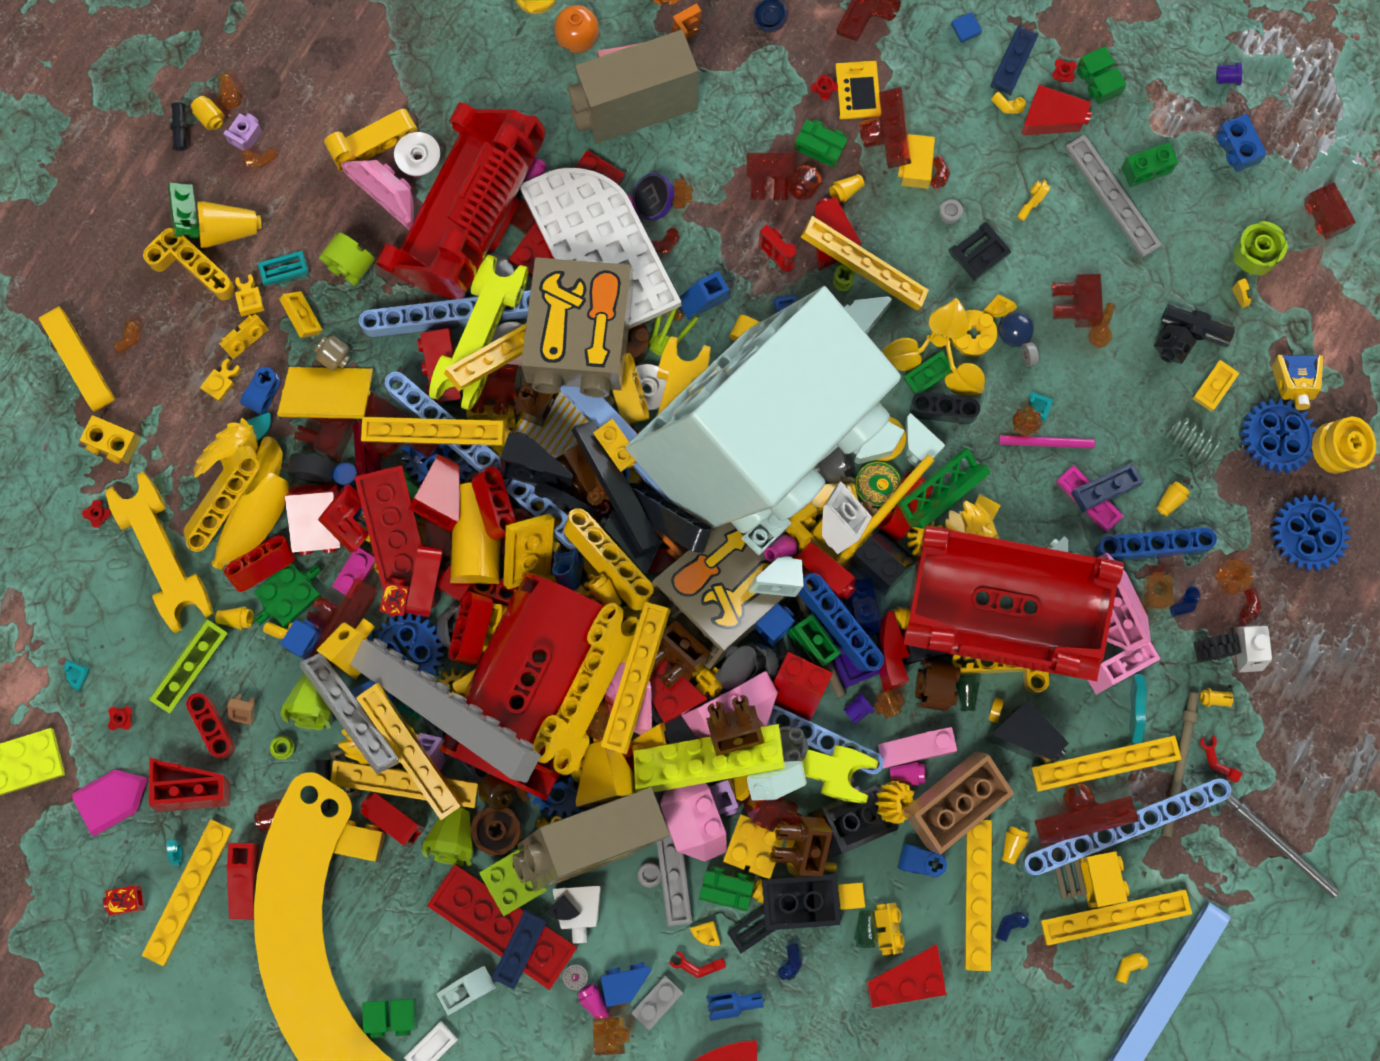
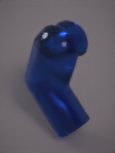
M1196 587L1186 589L1181 603L1169 606L1172 617L1191 613L1196 609L1200 600V593Z
M1014 912L1004 916L995 938L1007 942L1012 929L1026 928L1028 926V917L1022 912Z
M798 944L786 946L789 960L784 967H780L778 970L779 978L782 980L790 981L794 979L802 967Z

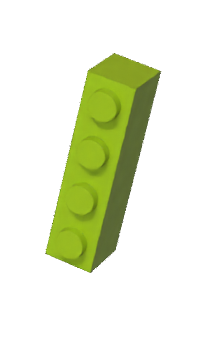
M204 619L147 699L170 714L228 633L208 619Z

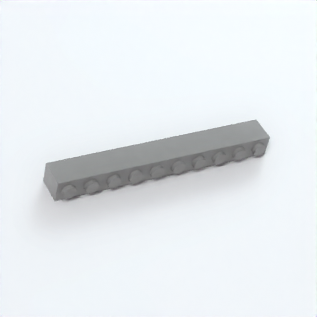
M374 639V641L362 640L350 664L352 667L375 683H379L383 689L510 779L527 783L541 756L533 750V744L523 739L518 740L516 738L517 734L514 731L498 726L500 723L498 720L482 715V709L472 704H466V698L457 693H450V687L441 682H434V676L425 671H418V665L409 660H402L403 655L395 650H388V645L378 639Z

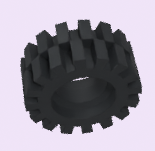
M1237 633L1212 636L1193 643L1198 662L1217 660L1241 653Z

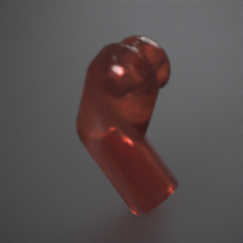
M942 155L933 159L937 172L935 177L931 178L930 184L934 189L944 187L950 177V171Z
M669 228L661 241H651L656 252H669L675 247L680 238L677 229Z
M1255 587L1243 591L1248 605L1246 610L1240 612V618L1245 623L1255 621L1261 610V603Z

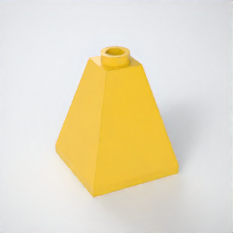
M603 737L594 738L593 743L589 744L586 749L576 797V807H598L637 793L635 789V775L624 756L620 752L601 747Z

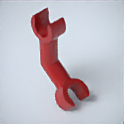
M1214 735L1211 736V746H1206L1203 737H1201L1199 745L1205 750L1209 768L1234 783L1239 782L1242 772L1218 763L1214 748L1217 744L1216 737Z
M675 952L681 957V964L676 965L673 962H669L673 968H681L696 978H701L726 968L723 958L697 967L687 961L681 952Z

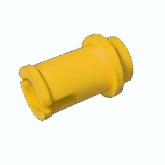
M1207 688L1201 691L1200 703L1205 705V707H1210L1211 705L1232 707L1233 698L1229 697H1233V693L1212 691L1211 688Z

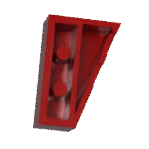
M452 328L420 333L421 338H417L419 352H424L425 361L421 362L423 375H428L429 385H426L428 396L433 372L440 357L443 355L452 358L455 353L451 338ZM451 387L445 390L438 400L431 399L436 403L462 398V392L458 391L456 387Z
M666 660L655 668L649 679L651 700L665 725L708 702V699L684 677L676 682L672 688L666 687L668 681L662 684L660 676L672 667Z
M149 757V806L156 812L230 806V782L224 775L197 768H188L175 763H167Z
M937 944L929 946L925 950L865 982L871 1008L947 995Z

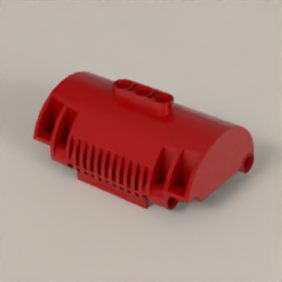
M459 102L449 119L452 129L459 133L400 249L390 244H385L375 262L376 265L399 279L434 295L449 299L464 298L485 255H490L496 250L519 205V198L516 197V194L546 136V130L536 116L524 115L515 109H474L465 103Z
M926 525L910 590L904 629V645L1097 682L1100 665L1104 659L1117 584H1120L1124 563ZM980 591L985 592L988 596V600L984 605H979L976 602V595ZM1003 596H1008L1012 601L1009 609L1004 610L1000 606V599ZM1029 600L1035 604V611L1031 614H1027L1024 611V604Z
M523 572V580L519 588L515 589L463 697L467 699L466 704H472L482 709V715L485 717L487 715L500 722L498 726L514 731L517 734L516 738L518 740L523 739L533 744L543 721L548 716L557 715L591 647L587 640L588 632L604 606L551 580L532 573ZM614 611L610 612L608 619L613 617ZM539 651H544L547 656L546 660L541 664L535 663V654ZM527 674H534L535 683L529 687L524 686L523 678ZM523 697V707L519 710L513 709V699ZM446 734L442 745H438L439 751L458 760L460 759L546 801L556 780H559L561 775L554 769L553 757L547 763L537 762L527 783L510 779L448 734ZM546 746L540 750L539 754L541 756L545 753ZM566 760L562 764V769L566 765Z

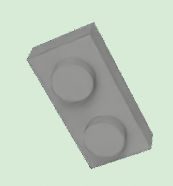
M664 976L631 1014L650 1030L683 992Z

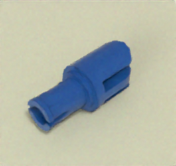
M736 991L706 996L709 1003L710 1021L739 1017V1014H742L744 1010L764 1008L761 992L739 996V993L736 994Z

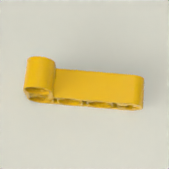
M399 109L346 138L342 132H334L325 138L324 144L338 170L344 172L341 167L343 162L367 161L397 145L403 136L417 132L418 128L406 109Z
M172 228L162 231L143 252L145 261L154 271H164L177 260L220 300H228L235 293V287L228 276L183 235L182 237L173 236ZM172 239H178L174 245H169ZM194 253L190 260H185L188 254ZM161 255L159 260L152 261L154 256ZM210 268V272L208 274L201 275L204 269ZM217 280L225 286L223 289L217 286L215 283Z
M953 655L950 660L951 663H954L955 667H960V675L1023 672L1025 690L1033 695L1040 694L1049 686L1048 672L992 662L990 667H985L981 664L980 659L975 658L974 663H967L962 668L961 664H957L960 657H962L963 661H971L973 658ZM1032 677L1040 678L1042 681L1041 688L1038 689L1032 686Z

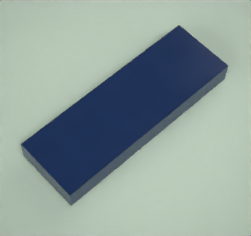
M1017 26L990 87L1011 96L1038 38V34Z
M1130 463L1074 489L1071 494L1082 513L1140 487L1143 481L1133 464Z
M528 910L524 911L491 979L515 990L548 920Z

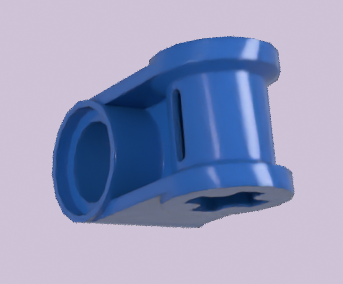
M261 367L258 369L249 386L243 392L240 404L261 415L265 414L280 387L281 381L279 376L271 368ZM265 378H267V379H270V378H271V381H270V382H268V381H265V382H264V379H265Z
M577 548L566 553L555 552L552 572L557 583L575 591L581 584L582 569L584 567L582 553Z
M903 844L897 868L915 874L938 877L945 872L947 862L940 854ZM934 859H937L938 864L942 866L936 872H933L932 867L928 865Z

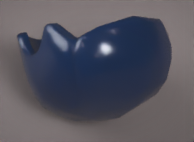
M762 0L753 11L755 24L764 32L775 33L782 29L787 22V9L780 0Z
M1020 311L1010 312L1000 320L998 327L1000 338L1011 347H1021L1022 344L1028 343L1034 332L1032 320L1027 314Z

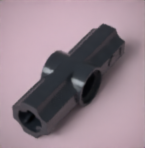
M1171 304L1166 306L1160 323L1165 326L1172 324L1186 327L1195 340L1202 341L1205 339L1224 347L1230 345L1235 333V327L1211 319L1212 317L1206 312L1198 310L1188 311Z

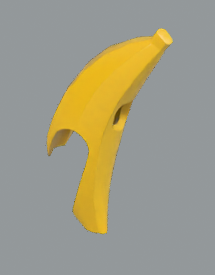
M273 437L263 438L256 453L260 465L259 470L226 519L216 546L215 558L211 562L212 566L216 569L222 570L225 565L250 552L262 543L273 529L286 504L285 495L289 491V482L279 477L283 452Z

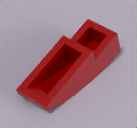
M889 611L881 618L877 635V647L884 656L883 666L879 669L884 692L901 688L909 681L903 661L910 655L906 645H904V639L893 611Z
M744 1040L725 1044L705 1052L692 1061H757V1040Z

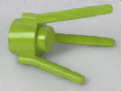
M677 308L671 310L662 333L659 334L662 315L656 318L652 337L649 341V350L659 356H662L670 339L666 334ZM697 316L677 336L678 343L698 321L699 318Z

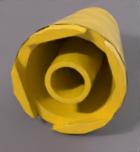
M205 201L198 202L201 248H208L256 235L257 230L261 229V216L256 215V212L253 210Z

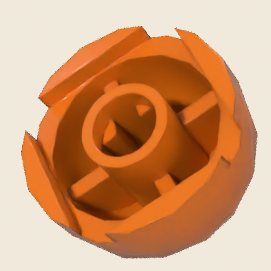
M572 5L564 8L556 17L554 24L555 38L562 48L565 47L570 52L579 53L585 52L594 46V42L599 37V24L596 16L590 9L581 5Z

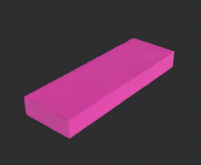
M1075 465L1056 481L1075 503L1076 501L1071 492L1090 482ZM1110 501L1085 512L1104 533L1124 517Z

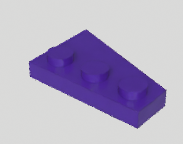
M838 617L836 624L839 628L842 627V620ZM819 621L832 639L833 645H836L841 652L840 655L833 659V662L845 688L879 675V670H859ZM853 636L851 639L852 645L854 647H856L857 645V639L855 636ZM868 654L866 661L867 664L870 666L872 663V658Z

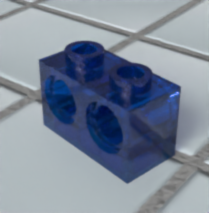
M871 578L855 580L856 589L848 598L851 615L867 635L880 633L881 618Z

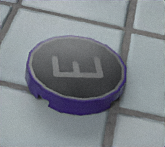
M648 174L642 177L633 191L632 201L637 214L647 220L663 218L672 206L670 203L671 199H674L673 185L668 178L660 174Z

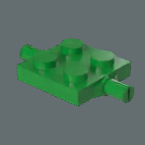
M291 563L273 574L253 592L264 608L253 619L261 626L271 616L277 619L286 629L290 623L294 622L295 619L322 597L311 581L322 572L321 569L314 564L313 567L304 573Z

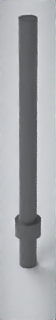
M1232 794L1224 800L1234 809L1233 812L1240 819L1244 818L1327 894L1332 898L1339 894L1340 891L1255 816L1250 811L1251 808L1244 801L1240 802Z

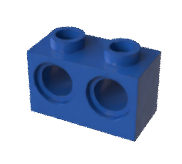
M1248 114L1222 123L1216 132L1217 141L1220 146L1224 147L1227 153V161L1230 166H1233L1235 172L1261 163L1267 155ZM1230 131L1236 132L1239 137L1233 136ZM1240 151L1246 152L1249 157H1244Z
M777 603L756 623L754 632L772 648L793 627L795 620L792 617L794 614L785 605L781 607Z
M295 619L280 645L305 660L316 654L317 649L325 638L320 635L321 630L311 622L304 619L301 623Z

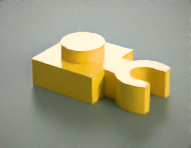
M251 274L248 275L249 281L246 284H242L239 277L235 280L240 290L235 292L241 317L264 311L259 288L255 287Z
M228 358L223 361L220 373L214 369L200 386L204 392L220 403L235 385L230 379L238 376L241 372V368L238 365L233 370H228L229 365L232 363Z

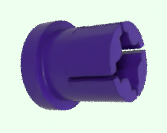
M1242 63L1217 65L1216 83H1235V86H1241Z
M861 693L857 694L858 698L843 709L854 724H857L869 713L873 714L875 712L874 708Z

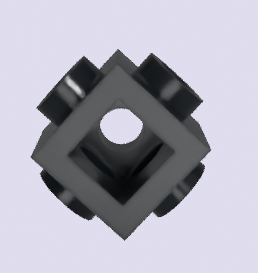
M1168 324L1154 347L1163 361L1182 364L1197 341L1186 327Z

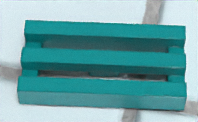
M303 251L257 263L263 285L266 287L308 275L309 270ZM300 259V261L296 263L283 265L268 271L264 270L265 268Z

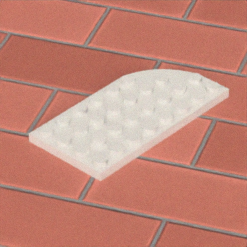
M562 168L549 171L521 184V193L554 259L631 265L634 288L629 329L682 306L681 300L627 194L617 183L591 170Z

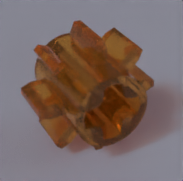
M674 179V199H671V203H675V209H686V203H692L691 185H685V179Z
M1025 406L1024 410L1017 409L1012 419L1015 426L1014 430L1020 431V435L1028 437L1030 433L1037 434L1042 425L1041 413L1034 411V408Z
M889 690L876 696L878 703H875L873 706L878 716L884 714L885 719H889L902 713L900 706H903L905 702L900 693L895 695L893 690Z

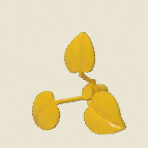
M957 298L936 309L930 315L929 326L931 335H927L926 341L920 348H918L916 340L901 338L891 342L881 351L897 370L911 371L921 364L922 356L920 353L926 349L930 342L937 347L946 346L950 368L953 371L945 376V384L948 389L961 396H975L985 390V376L981 368L970 363L961 364L957 369L954 365L949 338H962L967 333L969 327L967 313Z

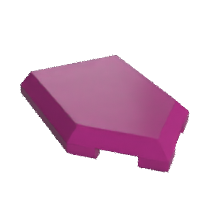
M115 769L71 794L93 837L138 812L143 791L149 778Z

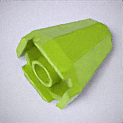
M303 673L282 705L280 715L283 721L289 723L290 719L295 720L294 725L299 728L323 730L324 725H326L327 729L332 727L333 713L308 677Z
M461 806L442 820L438 818L424 840L422 847L424 857L429 858V855L432 854L434 855V861L438 863L463 866L464 861H466L467 866L472 865L474 852L470 812L466 810V807Z

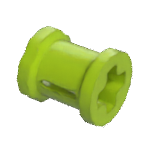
M844 264L839 265L833 277L834 287L843 292L851 289L855 271Z

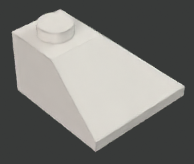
M842 482L836 485L823 506L822 537L827 545L833 548L837 554L859 541L872 518Z

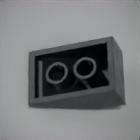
M509 432L500 458L502 477L533 486L543 482L570 495L573 474L534 439L529 438L528 435L521 432Z
M879 784L860 791L868 795L866 803L838 800L808 814L809 817L824 818L833 831L827 860L898 830L897 824L882 820L881 815L877 813L879 806L875 803L878 802L877 793L881 792Z
M836 874L823 875L822 877L805 876L762 880L766 931L841 925Z

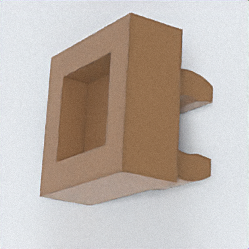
M241 694L236 699L230 698L227 705L229 721L253 725L255 720L254 697H251L249 702L243 701Z

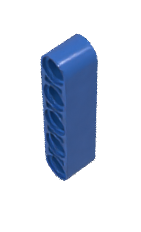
M1210 528L1112 535L1103 538L1097 544L1095 552L1097 557L1105 554L1103 544L1106 543L1113 547V553L1109 555L1115 561L1201 554L1215 546L1217 536ZM1199 536L1207 538L1208 546H1204L1199 542ZM1175 538H1181L1184 541V548H1180L1175 544ZM1151 540H1157L1161 545V549H1154L1151 545ZM1127 542L1135 543L1137 551H1130L1127 547Z
M815 573L803 575V588L798 595L859 670H879L884 663L883 654L820 575ZM808 579L812 582L813 587L811 591L806 587ZM823 598L827 601L826 610L821 605ZM838 617L842 620L841 628L836 624ZM853 636L857 639L856 647L851 642ZM868 654L872 658V663L870 666L867 664L866 661Z

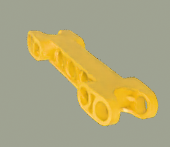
M670 337L663 351L657 371V378L667 381L657 416L709 367L710 346L704 345L696 359L684 361L677 355L678 338ZM631 467L629 483L640 484L643 479Z
M142 471L137 474L139 489L134 497L122 499L114 487L106 489L105 493L110 510L120 529L123 531L132 526L162 589L152 595L154 603L168 627L176 634L182 631L180 613L184 607L191 604L196 605L206 618L213 615V608L209 595L198 574L195 573L186 577L157 516V513L166 510V505L151 479Z
M615 603L605 605L594 620L587 635V640L591 647L557 715L548 716L543 721L533 743V750L537 753H540L542 747L546 746L545 753L539 758L538 762L547 763L554 757V769L562 775L572 773L581 761L589 745V736L585 732L620 663L624 664L628 659L639 619L629 617L622 623L623 610ZM615 610L613 617L608 619L610 612ZM636 623V629L630 633L631 626ZM569 758L567 766L562 769L563 762Z

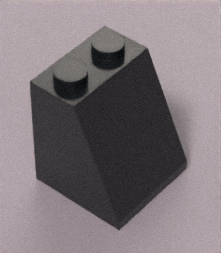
M612 510L607 518L602 516L598 525L646 576L659 547L639 554L616 511Z
M880 530L871 535L854 553L850 565L886 596L916 564V559L895 540Z
M1029 700L1014 710L986 737L993 744L1043 765L1049 761L1054 763L1061 759L1067 753L1064 748L1069 744Z

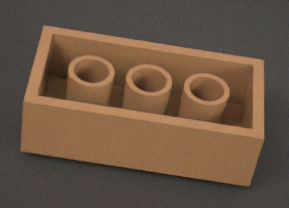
M975 751L902 812L926 848L941 855L1009 799L1014 792L989 754Z

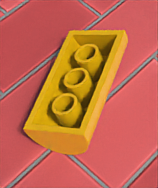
M472 483L460 484L459 520L452 529L450 583L499 584L501 539L493 540L487 535Z

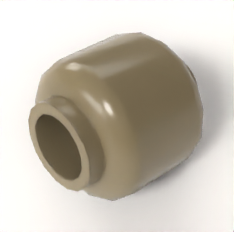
M324 336L314 350L317 353L316 360L330 370H335L338 366L343 369L350 359V356L347 355L349 346L335 336H329L328 338Z

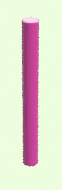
M1000 435L999 445L1094 449L1095 439Z

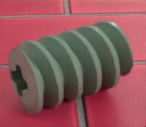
M1186 417L1181 421L1179 418L1166 434L1165 439L1174 436L1173 445L1182 442L1180 450L1183 451L1189 447L1188 456L1197 453L1196 461L1199 462L1205 459L1206 463L1219 447L1220 441L1216 440L1211 443L1213 437L1211 434L1203 437L1205 432L1203 428L1195 432L1196 423L1187 426L1189 418Z

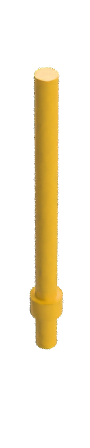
M926 455L871 518L859 541L843 550L835 559L839 565L843 566L861 547V544L930 467L934 462L930 455Z

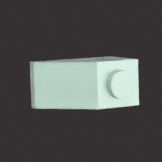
M888 296L855 300L851 306L847 304L844 308L862 330L868 334L890 307L892 299Z
M911 413L907 416L905 421L906 455L909 457L908 461L916 468L926 455H930L935 459L943 451L945 444Z
M788 556L778 557L755 578L749 587V592L796 597L803 588L802 560L793 559Z
M802 761L784 762V769L748 775L747 782L751 799L776 800L805 786L807 782Z
M485 966L444 988L437 993V996L449 1016L486 995L496 987Z

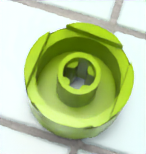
M1266 221L1248 226L1234 245L1233 260L1235 264L1245 272L1253 275L1263 276L1272 271L1283 259L1288 248V243L1285 240L1282 229Z
M340 232L332 238L318 258L328 266L327 269L337 277L342 274L345 276L344 279L354 287L361 281L375 261L374 257L366 249L362 250L358 247L357 242Z

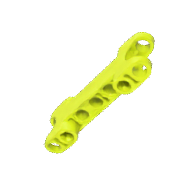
M487 255L483 260L471 286V294L479 297L453 357L449 358L442 355L435 367L429 389L430 398L438 400L445 390L455 387L444 375L446 368L490 344L505 307H518L524 294L528 267L520 265L512 275L500 277L495 274L497 258ZM488 375L462 389L461 407L463 409L471 410L482 393Z
M835 745L832 756L808 749L802 764L805 777L824 782L821 789L822 794L843 801L866 803L868 795L852 787L851 777L856 770L861 768L877 769L878 761L856 750Z

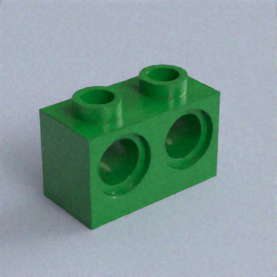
M1170 142L1126 157L1121 168L1129 187H1133L1172 173L1179 162Z

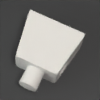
M1268 626L1233 627V632L1237 633L1241 653L1236 654L1238 673L1263 671L1272 661Z
M601 886L553 889L555 902L565 895L580 913L576 918L559 920L561 929H572V944L587 943V928L597 927Z

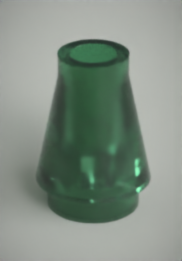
M963 676L956 683L961 711H976V700L980 682H977V676Z
M859 911L854 941H856V947L858 948L876 947L878 936L873 911Z

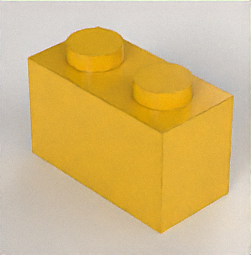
M907 134L906 141L901 142L900 156H904L903 164L899 163L898 177L902 178L901 186L929 188L935 137Z
M348 820L333 853L379 862L386 833L379 832L380 827L366 824L365 828L355 827L356 822Z

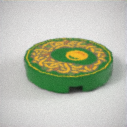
M874 461L860 468L855 477L856 481L854 484L857 496L862 503L869 501L872 503V508H881L897 489L901 482V477L892 465L886 462Z

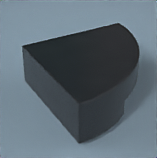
M565 895L545 911L549 916L558 920H570L580 915L579 911Z

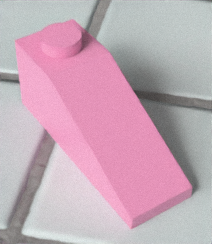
M1149 641L1130 651L1125 650L1102 662L1097 682L1088 680L1097 695L1160 660V657Z
M952 727L878 744V750L883 758L884 769L954 754L957 752V746Z

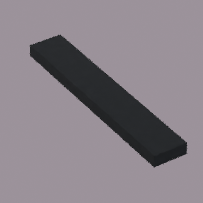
M590 421L574 426L571 430L638 553L640 554L659 547L662 543L623 472H620L593 432L598 429L595 422Z

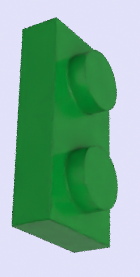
M940 351L905 375L903 380L914 395L919 392L927 391L953 371L950 368L949 359L943 351Z

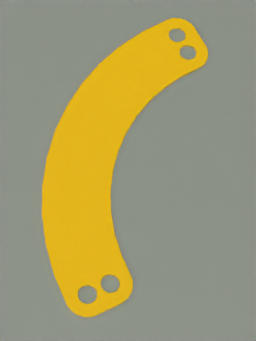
M312 772L300 774L290 783L272 820L264 842L257 872L254 900V931L263 985L278 1026L298 1061H394L365 1033L363 1034L362 1028L351 1015L339 993L326 955L322 918L324 885L337 841L351 816L352 804L348 794L343 789L321 775ZM305 786H313L318 791V798L313 804H306L301 799V791ZM326 799H333L338 803V813L333 817H326L321 811V805Z

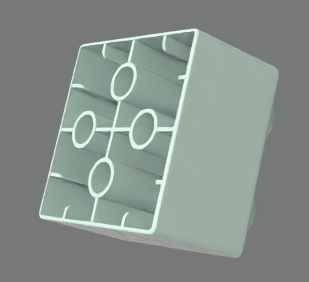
M823 286L744 332L631 440L625 449L674 505L712 528L731 522L740 533H746L758 526L772 513L779 520H786L799 512L816 497L825 485L824 478L814 467L837 447L845 454L856 451L871 440L887 424L890 415L881 405L880 401L900 381V373L828 288Z

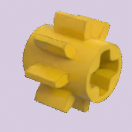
M707 667L704 668L695 679L699 683L695 688L705 697L709 694L712 697H716L724 690V687L715 678L718 671L716 667L712 670H708Z

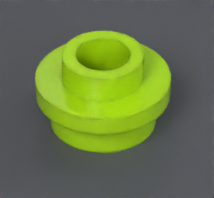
M284 735L277 736L270 744L272 756L279 760L290 758L295 750L293 740ZM281 744H286L287 749L285 752L279 751Z

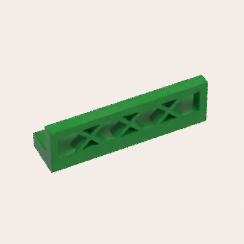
M964 448L897 504L909 526L924 529L926 525L934 521L991 472L987 465L977 464L969 448ZM966 458L969 467L963 472L959 471L960 461ZM952 472L950 483L942 485L944 474ZM930 485L935 486L933 497L925 499L927 488ZM916 499L918 500L917 509L911 514L907 504Z

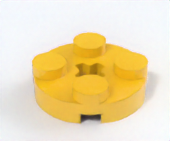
M979 310L966 311L969 321L968 331L974 328L980 335H977L976 339H972L971 335L966 333L962 338H950L953 347L955 346L962 355L980 357L986 354L995 344L997 327L990 314Z

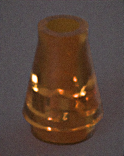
M230 73L219 75L220 103L228 109L238 107L241 104L242 95L233 81L232 75Z

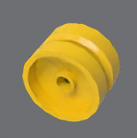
M1351 416L1320 426L1312 438V451L1315 460L1322 469L1329 473L1338 474L1367 466L1373 460L1376 453V439L1374 432L1365 421Z

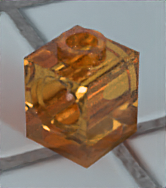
M1155 572L1143 580L1144 609H1169L1174 605L1173 576H1165V573ZM1154 585H1159L1162 587V596H1159L1154 592Z

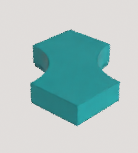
M1134 674L1130 691L1131 719L1129 728L1133 743H1141L1146 727L1145 702L1147 688L1143 674Z

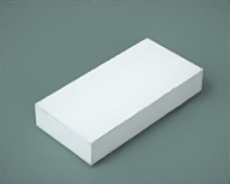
M440 1021L404 1058L406 1061H437L459 1039Z

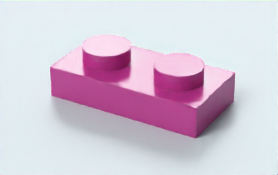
M360 546L356 552L350 555L332 587L349 598L355 599L376 564L374 555Z

